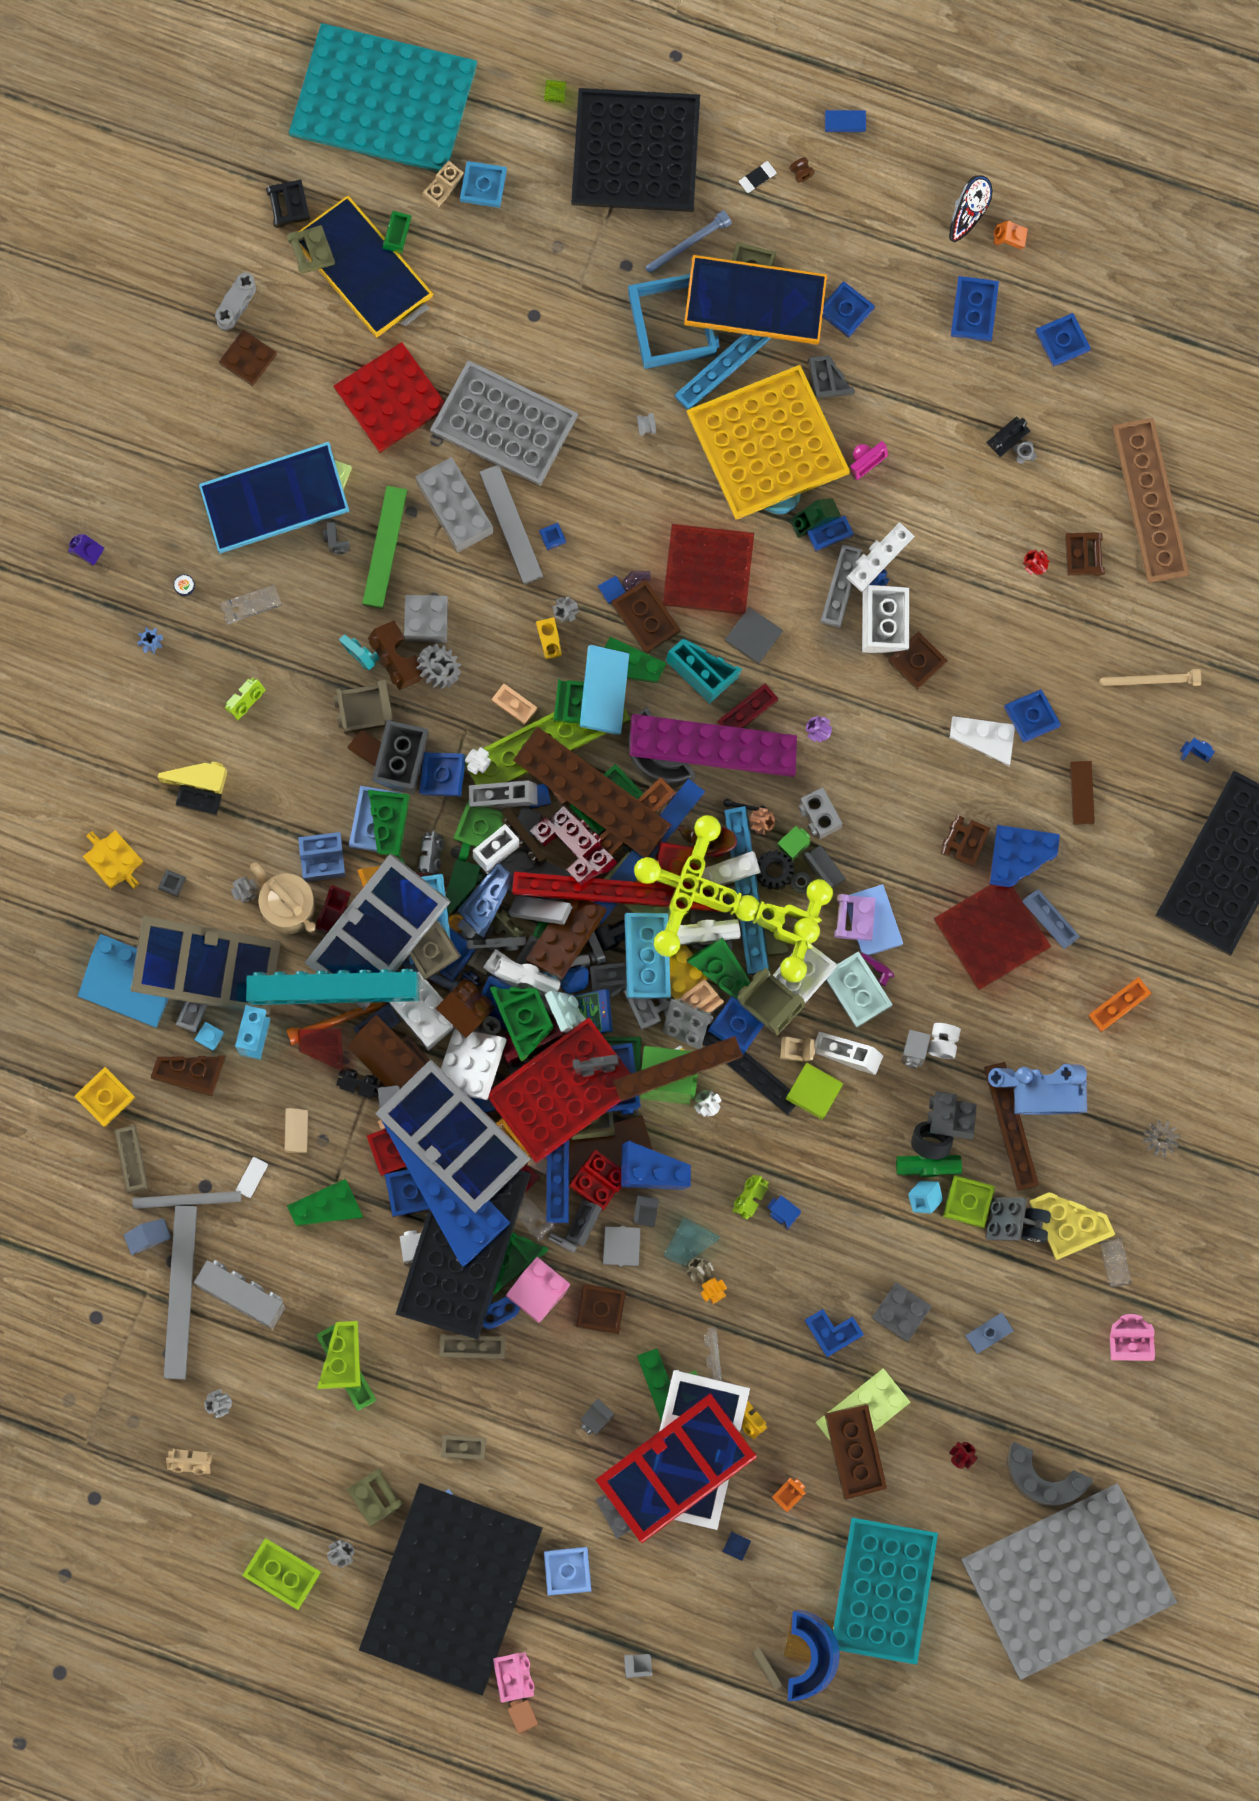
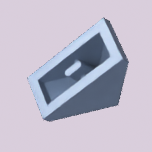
M164 1219L140 1224L124 1234L131 1255L172 1239Z

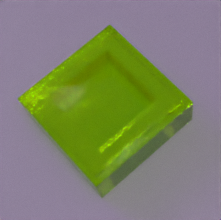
M546 80L544 101L564 103L566 82Z

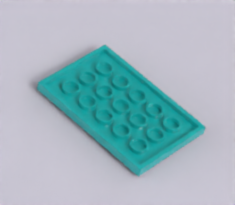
M851 1518L833 1626L839 1651L917 1665L938 1533Z

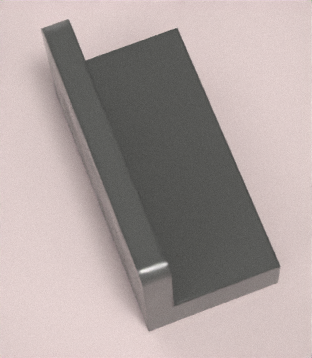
M821 845L810 853L808 851L804 853L803 860L818 879L825 880L832 889L845 881L846 878Z

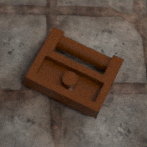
M1066 533L1067 576H1101L1105 574V568L1102 567V533ZM1087 541L1093 542L1094 566L1089 567Z

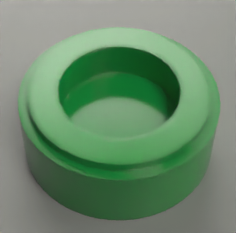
M463 842L458 860L467 861L471 847L470 844Z

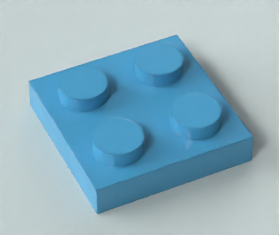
M467 161L460 202L500 208L507 167Z

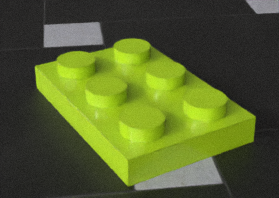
M265 1538L242 1576L299 1610L322 1572Z

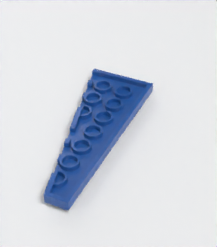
M399 1104L389 1113L411 1137L421 1128ZM382 1121L459 1263L463 1267L466 1266L510 1222L490 1201L486 1204L484 1203L474 1213ZM428 1135L418 1143L425 1151L431 1146L438 1150L441 1156L436 1162L444 1170L453 1162ZM460 1169L452 1176L474 1200L482 1193Z

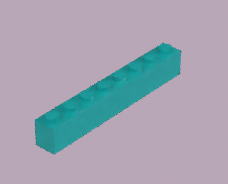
M382 969L380 973H372L371 970H359V973L339 970L337 974H329V971H317L316 974L297 971L295 975H287L286 972H274V975L254 972L253 976H247L246 1001L250 1005L420 1001V976L413 969H402L401 972Z

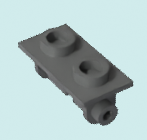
M432 831V833L426 832L425 836L422 837L421 852L428 853L427 855H420L418 867L420 875H428V873L437 875L441 868L440 857L441 850L444 847L443 836L435 831Z

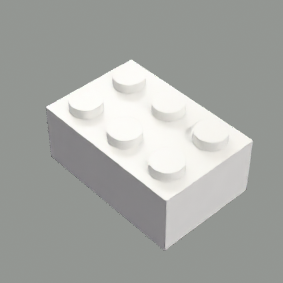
M418 972L420 976V1001L387 1003L429 1051L456 1028L435 1009L443 999Z

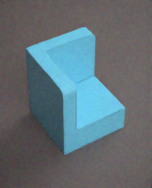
M919 1181L908 1193L912 1211L917 1213H932L943 1201L939 1182Z

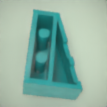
M682 639L668 651L665 661L710 704L739 678L742 668L734 667L725 662L721 657L717 658L707 653V650Z

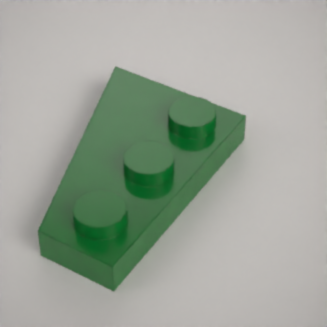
M609 637L604 647L629 653L628 679L658 683L666 667L665 662L612 637Z

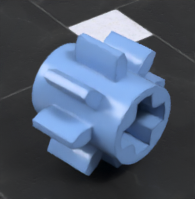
M146 627L143 634L138 633L141 641H138L137 644L139 647L144 646V653L152 651L155 654L157 648H162V644L159 641L163 640V636L157 635V628L151 631ZM148 638H152L153 643L149 644Z

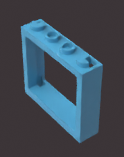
M699 272L697 296L703 319L715 320L714 316L710 317L709 314L712 306L710 297L706 298L705 291L708 290L707 282L705 279H702L701 272ZM690 274L628 286V296L644 369L717 355V348H720L719 338L714 336L713 329L704 328L708 346L651 357L639 297L689 288Z

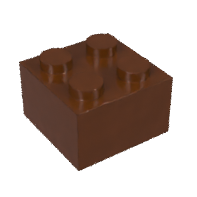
M464 978L435 1009L467 1038L495 1007L492 1005L491 1000L483 996L472 982Z

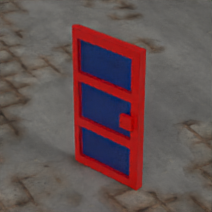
M710 1393L596 1478L595 1481L638 1538V1541L644 1543L758 1457Z

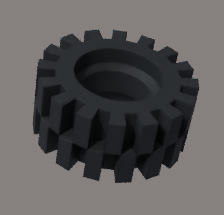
M769 850L766 854L763 853L757 861L760 868V873L756 874L758 882H761L763 887H768L769 890L771 888L775 890L785 888L791 882L794 873V864L790 860L791 857L789 855L786 856L783 851L781 853L778 852V850H774V852ZM771 863H779L783 868L782 875L776 878L769 876L766 871L767 866Z

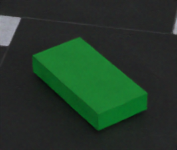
M392 210L383 249L398 253L403 252L412 215Z

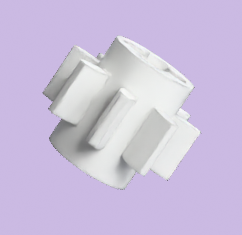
M481 747L478 751L472 749L465 759V762L468 764L467 770L475 775L478 771L484 773L491 763V759L488 758L489 752Z
M704 1090L696 1096L695 1101L697 1104L694 1105V1108L703 1117L714 1116L718 1113L720 1109L718 1103L722 1100L712 1090Z

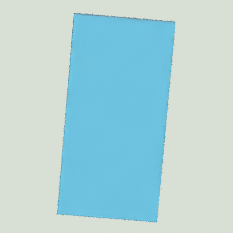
M594 645L588 646L580 727L615 735L621 734L629 653Z

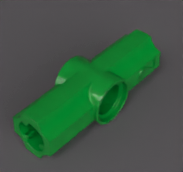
M920 1155L897 1156L896 1173L900 1176L920 1175V1177L962 1174L961 1155H948L938 1160L928 1159Z

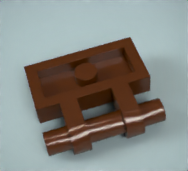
M957 815L955 821L951 822L949 827L951 830L947 839H944L942 843L941 854L949 856L951 850L957 851L955 860L974 867L990 827L973 820L966 827L962 825L965 818ZM958 833L964 834L961 844L955 842Z

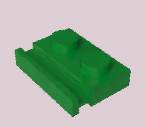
M558 679L554 722L562 721L563 723L580 724L584 682L561 681V679Z

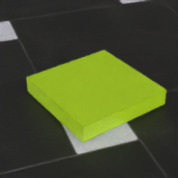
M806 1062L786 1100L823 1120L844 1083Z
M954 1175L943 1217L985 1228L995 1186Z

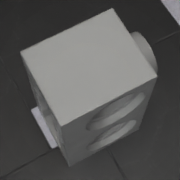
M823 787L800 798L799 811L803 817L807 816L810 822L808 827L813 836L817 835L820 840L842 828L843 823ZM811 801H816L820 807L818 809H811L808 804ZM822 819H825L830 823V825L826 828H823L818 824V822Z
M913 1030L909 1031L901 1062L905 1063V1066L910 1068L922 1067L928 1049L930 1034Z

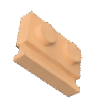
M705 979L680 998L689 1005L693 1004V1009L697 1006L699 1007L698 1011L710 1012V1015L724 1005V1001Z

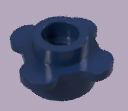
M472 970L462 972L461 980L465 978L475 986H481L480 977Z

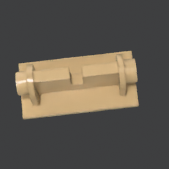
M173 1449V1451H168V1458H166L167 1470L176 1473L183 1471L193 1472L197 1475L211 1474L210 1464L212 1463V1455H209L208 1452L193 1451L192 1458H188L189 1450Z

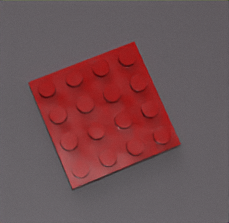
M403 342L333 385L337 394L379 453L438 416L445 403Z

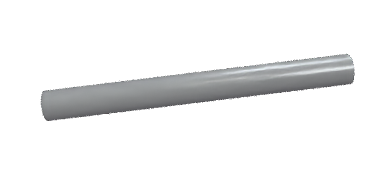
M241 1191L133 1198V1209L241 1202Z

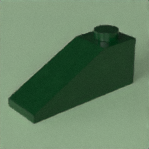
M456 859L446 892V898L451 901L447 906L448 918L461 907L476 889L477 885L482 882L484 873L481 872V866Z

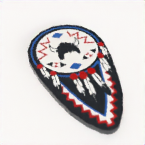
M975 175L969 179L959 199L956 200V208L950 225V241L957 242L964 238L974 228L989 207L993 189L987 177Z

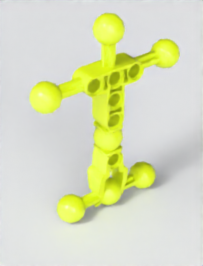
M709 815L700 817L695 823L694 831L698 838L692 855L684 864L680 876L661 869L658 861L653 858L645 857L637 861L634 873L637 880L641 883L650 884L658 881L675 888L670 902L671 914L664 931L659 932L654 938V948L658 954L669 957L678 952L680 949V939L677 933L683 916L688 912L694 901L721 912H731L730 915L735 913L737 918L742 921L753 920L752 923L755 924L757 922L759 926L773 932L775 939L795 945L792 955L782 961L780 972L788 982H799L804 979L807 972V966L804 962L806 951L812 949L811 943L815 942L820 934L818 923L822 920L818 916L821 907L829 903L833 896V889L825 880L817 879L808 885L806 893L810 903L806 912L790 904L783 908L772 904H764L763 901L759 903L752 895L741 896L742 893L737 894L736 891L701 878L705 868L704 856L709 842L718 838L721 831L718 819ZM689 863L697 864L699 870L691 869ZM683 882L690 883L692 889L684 888ZM703 890H709L712 893V897H706L703 894ZM722 898H730L732 904L728 905L724 903ZM676 901L683 902L685 904V908L681 909L677 907ZM762 912H768L772 918L770 920L765 919ZM785 916L798 919L794 925L793 933L782 928V925L785 923Z

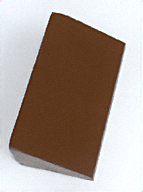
M362 730L347 748L373 766H376L381 741Z

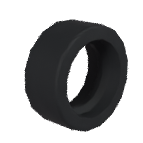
M927 1121L916 1125L911 1139V1146L917 1154L936 1160L949 1155L954 1137L930 1133L931 1124H927ZM932 1137L938 1139L942 1143H932L923 1138Z

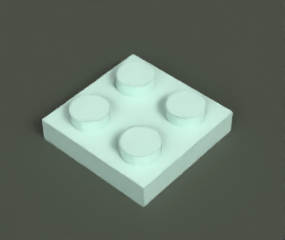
M552 990L545 994L561 1032L568 1033L586 1020L580 1013L579 1003L573 995Z

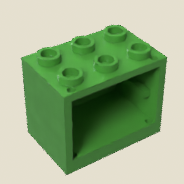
M644 1046L641 1070L692 1051ZM698 1074L641 1094L639 1097L643 1100L690 1105L691 1099H695L697 1079L693 1078H697Z

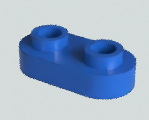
M508 1297L500 1299L489 1306L487 1315H493L494 1320L487 1322L485 1319L483 1327L494 1329L518 1315L520 1307ZM506 1305H512L513 1310L511 1312H507L505 1310Z

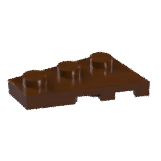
M226 1056L157 1057L151 1079L213 1097Z

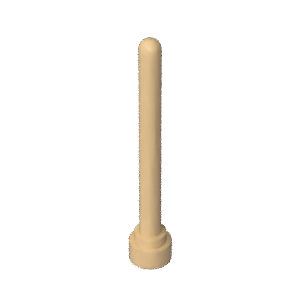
M1191 669L1187 674L1105 677L1100 679V684L1102 686L1187 682L1192 684V686H1201V670Z

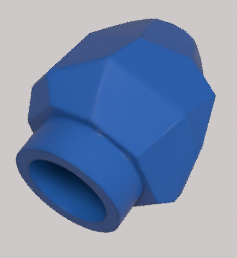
M583 966L569 968L564 978L560 981L562 989L567 994L584 990L589 984L588 969Z

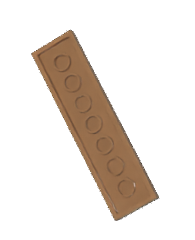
M1154 418L1113 425L1112 429L1147 583L1189 576Z

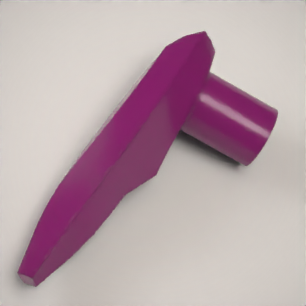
M863 952L861 953L863 958L881 974L878 982L881 986L885 987L889 978L895 977L894 973L884 964Z

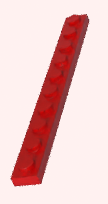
M514 872L512 894L667 908L670 907L675 891L674 887L666 884H644L641 882L595 878L590 879L581 886L572 876ZM684 886L686 889H692V887ZM703 890V894L706 897H712V893L709 890ZM676 901L677 907L681 909L685 908V904L683 902ZM694 901L690 907L691 910L721 912Z

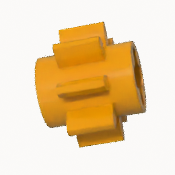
M714 1277L701 1285L704 1290L700 1294L705 1302L710 1300L712 1304H715L726 1297L724 1291L727 1290V1286L722 1279L717 1281Z

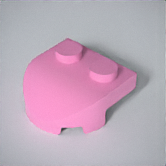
M1136 1314L1123 1315L1118 1321L1113 1323L1109 1339L1111 1360L1154 1361L1155 1332L1152 1324L1149 1325L1143 1320L1142 1316Z

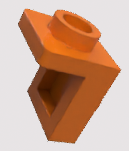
M1011 221L998 224L994 230L993 244L1005 243L1018 249L1025 248L1028 228Z
M789 1478L771 1498L788 1513L806 1494L803 1490L805 1486L797 1478L795 1480Z

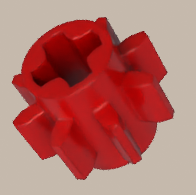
M1036 549L1029 551L1024 557L1025 562H1023L1025 570L1030 575L1033 573L1036 575L1043 574L1049 566L1048 555L1043 550L1040 552Z

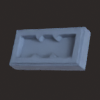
M1000 1313L965 1337L976 1354H979L1014 1330L1003 1313Z

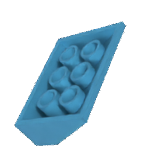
M100 934L91 954L78 997L157 1028L169 998L131 992L130 987L137 948ZM146 952L141 984L173 990L178 965Z

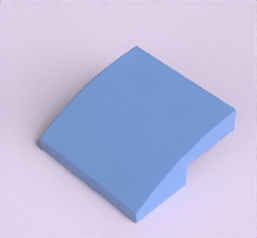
M340 832L298 837L302 876L306 882L346 877Z

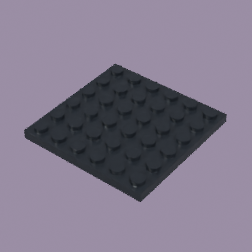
M579 88L571 205L694 212L700 94Z

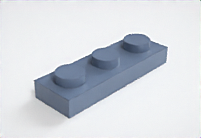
M1039 889L1022 901L1064 949L1080 937Z

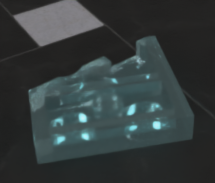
M683 1218L663 1256L684 1266L695 1256L719 1241L720 1236Z

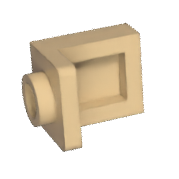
M782 1037L780 1059L797 1062L813 1060L815 1054L814 1039L803 1040Z

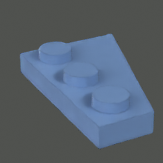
M500 863L495 865L458 909V912L482 937L485 936L513 880V876Z

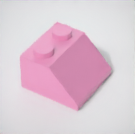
M537 1257L522 1273L506 1294V1297L536 1322L540 1323L566 1294L570 1283Z

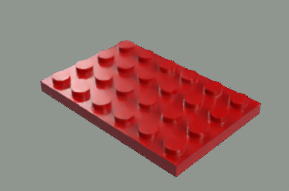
M589 1017L490 1090L488 1099L536 1164L618 1104L620 1099L613 1080L631 1074L620 1058V1066L615 1067V1071L604 1073L603 1070L594 1071V1075L582 1077V1074L578 1075L576 1073L572 1060L579 1059L580 1062L594 1057L617 1055Z

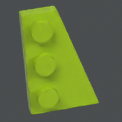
M358 1321L335 1323L317 1390L361 1387Z

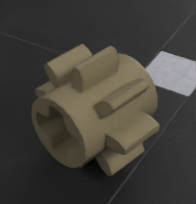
M697 1257L689 1262L688 1267L690 1270L686 1271L694 1284L697 1282L704 1284L712 1278L711 1271L715 1270V1268L706 1257L704 1259Z

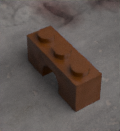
M392 621L373 629L368 640L371 648L379 656L380 663L388 671L392 683L401 690L420 682L422 670L417 669L420 664L416 662V655L410 658H403L397 654L395 648L400 646L405 637L396 622Z

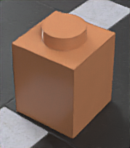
M521 1698L510 1703L511 1708H508V1712L518 1734L539 1725L528 1700L523 1701Z

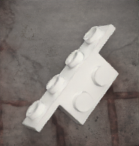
M899 522L881 542L876 540L869 548L871 552L867 556L863 554L855 562L858 566L846 578L862 592L915 536Z

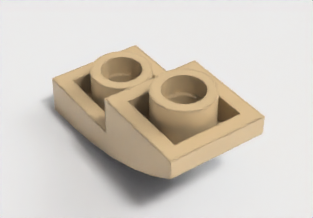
M448 161L436 174L435 180L422 192V196L439 208L464 176V172Z

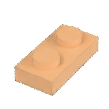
M503 684L491 699L495 705L523 725H526L538 710V707L506 684Z

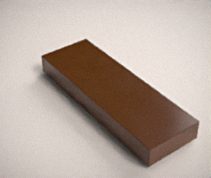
M1092 761L1070 762L1073 825L1094 824Z

